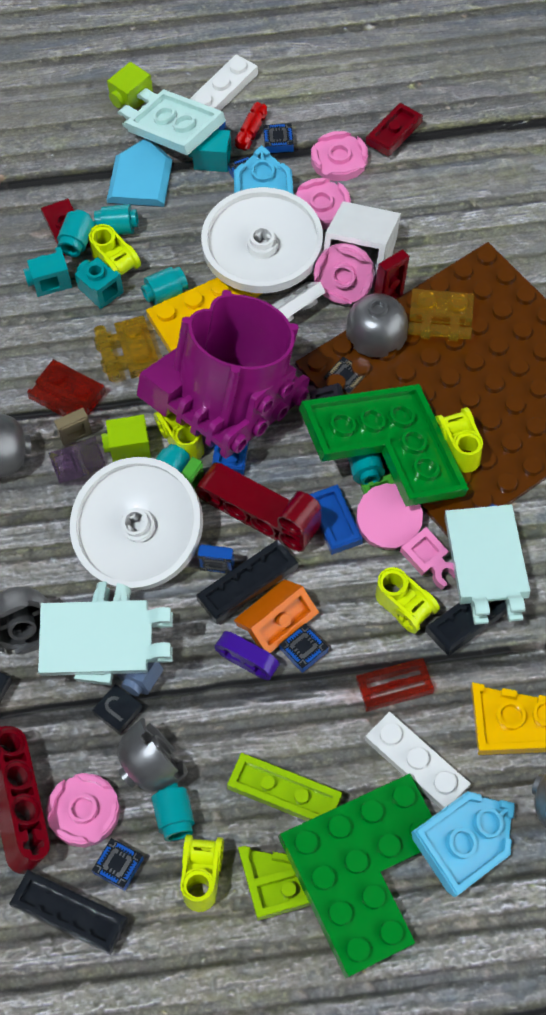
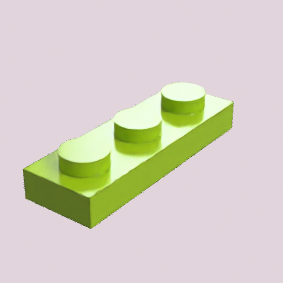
M242 752L227 783L228 790L305 821H309L339 807L343 795L340 791Z

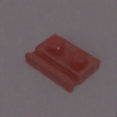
M54 359L35 381L36 385L33 389L27 391L29 399L61 416L68 415L81 408H84L86 414L89 415L106 393L105 385Z

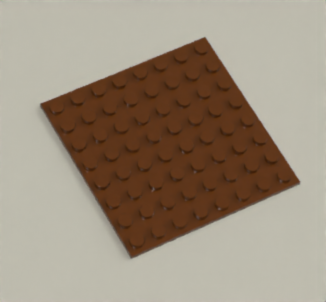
M489 242L396 299L404 307L408 317L407 340L398 351L396 348L388 352V356L382 358L368 357L354 349V344L347 339L345 330L295 362L298 369L310 378L309 381L316 389L337 383L344 389L345 378L342 375L332 374L327 380L324 379V376L342 357H345L353 362L352 371L358 376L365 375L363 380L350 394L420 384L434 416L442 415L446 417L460 413L462 408L468 407L470 409L475 425L483 439V449L480 466L473 472H461L469 490L463 497L420 504L421 508L447 537L446 510L489 507L491 504L497 506L509 505L546 480V298ZM380 453L383 465L389 470L382 453Z

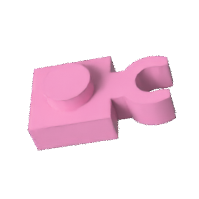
M427 527L401 547L400 552L421 576L427 571L433 574V582L439 589L443 590L448 585L446 580L442 578V572L450 573L455 579L453 563L445 562L443 559L449 551Z

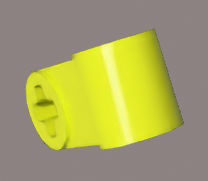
M98 224L91 229L89 242L94 259L99 257L114 272H119L120 275H123L132 268L138 269L141 267V261L135 250L111 226Z
M468 407L462 408L460 413L446 417L442 415L435 416L460 471L464 473L475 471L480 466L483 439L475 425L470 409Z
M159 412L153 414L158 429L169 444L183 448L189 454L190 459L192 457L198 460L202 458L205 450L202 434L194 436L190 432L191 426L186 423L183 426L176 422V415L173 412L166 417Z
M395 567L386 568L378 576L375 593L376 600L407 631L416 634L420 630V624L430 614L435 615L440 610L436 599L428 591L422 589L401 569ZM388 584L396 585L400 590L397 592H389L384 588V586Z
M188 834L185 836L180 885L184 902L192 911L204 912L210 909L216 901L219 872H221L224 853V838L222 837L212 841L194 839L192 835ZM202 883L209 887L208 891L200 897L189 894L191 887L195 884Z

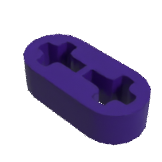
M224 631L214 646L215 650L222 657L264 680H270L280 665L279 661L272 654L229 631Z

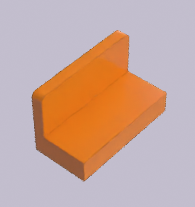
M284 579L235 618L234 622L238 627L249 632L258 647L271 653L286 638L315 617L319 611L303 586Z

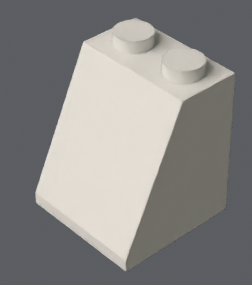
M343 201L326 231L324 250L340 243L356 245L364 250L373 261L375 269L374 284L367 294L370 295L375 290L378 264L392 256L397 240L401 213Z

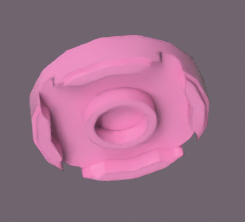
M333 131L324 134L318 138V142L315 145L313 144L311 148V165L315 172L331 181H348L356 178L365 170L368 163L366 144L358 136L357 139L352 137L349 132Z
M328 178L310 179L302 183L295 195L302 198L314 209L320 219L323 230L328 229L343 201L351 203L349 192L344 185L339 182L337 184L330 182Z
M340 243L334 244L322 252L315 263L313 276L315 282H321L326 292L323 294L324 297L332 302L346 305L352 304V302H356L368 294L374 284L375 269L373 261L364 250L356 245Z
M385 483L371 488L363 495L357 507L356 524L359 532L374 547L385 550L399 549L416 536L422 526L423 511L421 505L405 507L396 484Z
M80 773L66 781L64 779L56 785L48 798L46 814L49 826L59 840L69 846L85 848L99 844L110 836L118 824L120 805L118 796L108 781L96 774Z

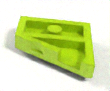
M247 846L238 847L257 921L311 906L286 854L278 852L270 854L251 850Z

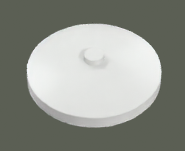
M250 188L229 195L210 211L201 232L202 252L209 269L225 284L250 293H273L298 284L314 270L315 263L322 254L323 229L314 209L297 195L276 188Z
M147 457L121 459L97 471L78 493L70 516V537L73 549L86 570L102 582L107 581L108 585L116 588L117 583H120L135 591L157 587L177 576L193 558L203 531L202 506L191 483L171 465Z

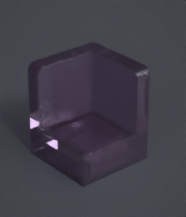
M96 436L48 453L59 484L83 477L106 466Z

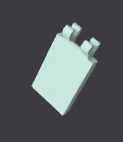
M145 88L137 94V98L145 102L139 111L129 105L123 106L118 111V115L126 119L122 125L128 129V132L185 155L190 154L226 121L223 111L164 89L156 94Z
M512 504L446 510L445 523L460 604H471L474 625L488 624L487 615H490L488 602L505 600L509 622L522 621V612H525L524 598H529L530 586Z
M147 600L41 603L38 673L41 676L148 673V662H173V647H171V643L160 642L152 644V628L173 627V612H171L169 607L148 610Z

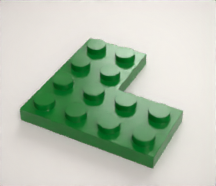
M420 384L301 402L299 410L321 462L382 453L405 507L463 497L469 490Z
M410 773L291 828L278 836L345 979L415 944L411 932L381 872L421 853L412 839L411 832L432 817Z

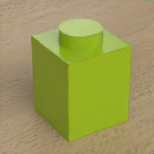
M129 62L107 80L109 99L117 108L129 105L136 110L145 103L142 99L137 98V94L145 88L153 92L151 75L132 62Z
M144 414L106 420L107 433L101 434L104 453L110 452L113 462L132 457L151 458Z

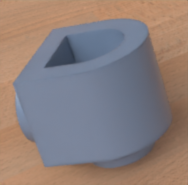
M148 662V673L117 675L123 681L121 684L122 688L134 696H139L140 693L148 695L162 674L163 667L159 662Z

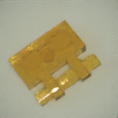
M412 289L409 321L422 323L409 322L408 335H420V339H430V336L448 338V341L458 342V339L471 340L472 327H462L460 325H472L474 293ZM431 323L450 324V325H438V324H431Z
M144 315L114 323L116 333L112 335L107 333L103 325L95 327L94 344L97 351L101 353L102 370L108 375L109 381L116 382L120 380V371L127 369L131 379L137 378L143 370L158 361ZM121 347L123 355L117 357L114 355L113 349Z

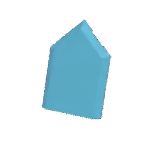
M145 138L116 155L107 203L164 207L173 163L172 159L155 142Z
M262 145L253 152V155L244 164L241 163L233 172L234 193L250 188L268 187L285 190L293 194L292 170L284 163L278 162Z
M467 791L411 832L414 843L445 890L453 897L458 896L511 855L512 840L510 839L511 819L514 818L515 803L504 800L497 801L482 797L481 794Z

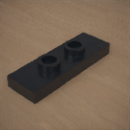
M277 539L196 595L197 601L213 621L218 624L298 569V562Z
M505 600L488 602L490 608V615H487L489 622L488 624L474 625L471 604H460L459 602L427 625L426 633L450 656L507 613Z
M27 870L9 903L12 908L109 955L112 954L128 922L126 916L30 870Z

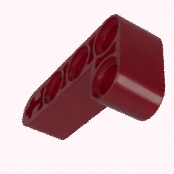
M213 463L195 487L197 495L209 505L275 541L278 539L283 545L297 552L304 551L321 526V506L311 495L297 491L289 500L221 463Z
M0 726V833L8 866L18 874H26L27 870L33 871L45 858L50 849V842L26 736L20 729L14 726ZM1 745L8 747L11 752L5 751ZM8 778L15 780L18 786L11 784ZM15 812L21 813L26 821L19 819Z

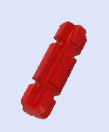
M259 102L253 104L250 109L251 112L248 113L240 129L241 131L235 138L236 148L244 151L250 148L251 140H254L263 123L262 121L267 115V106Z

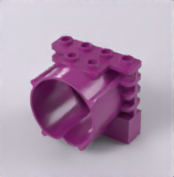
M223 290L222 295L212 301L210 309H201L194 312L190 317L182 318L177 348L140 373L137 396L164 417L173 412L176 415V422L181 426L186 423L191 426L190 432L194 436L204 435L206 437L205 444L209 447L215 445L220 447V455L226 459L233 453H240L255 436L260 437L263 435L270 424L276 420H282L288 410L295 405H301V402L306 400L309 394L307 387L310 378L304 374L298 378L295 376L297 369L289 364L299 327L295 323L290 324L281 311L263 300L246 295L232 294L229 290Z

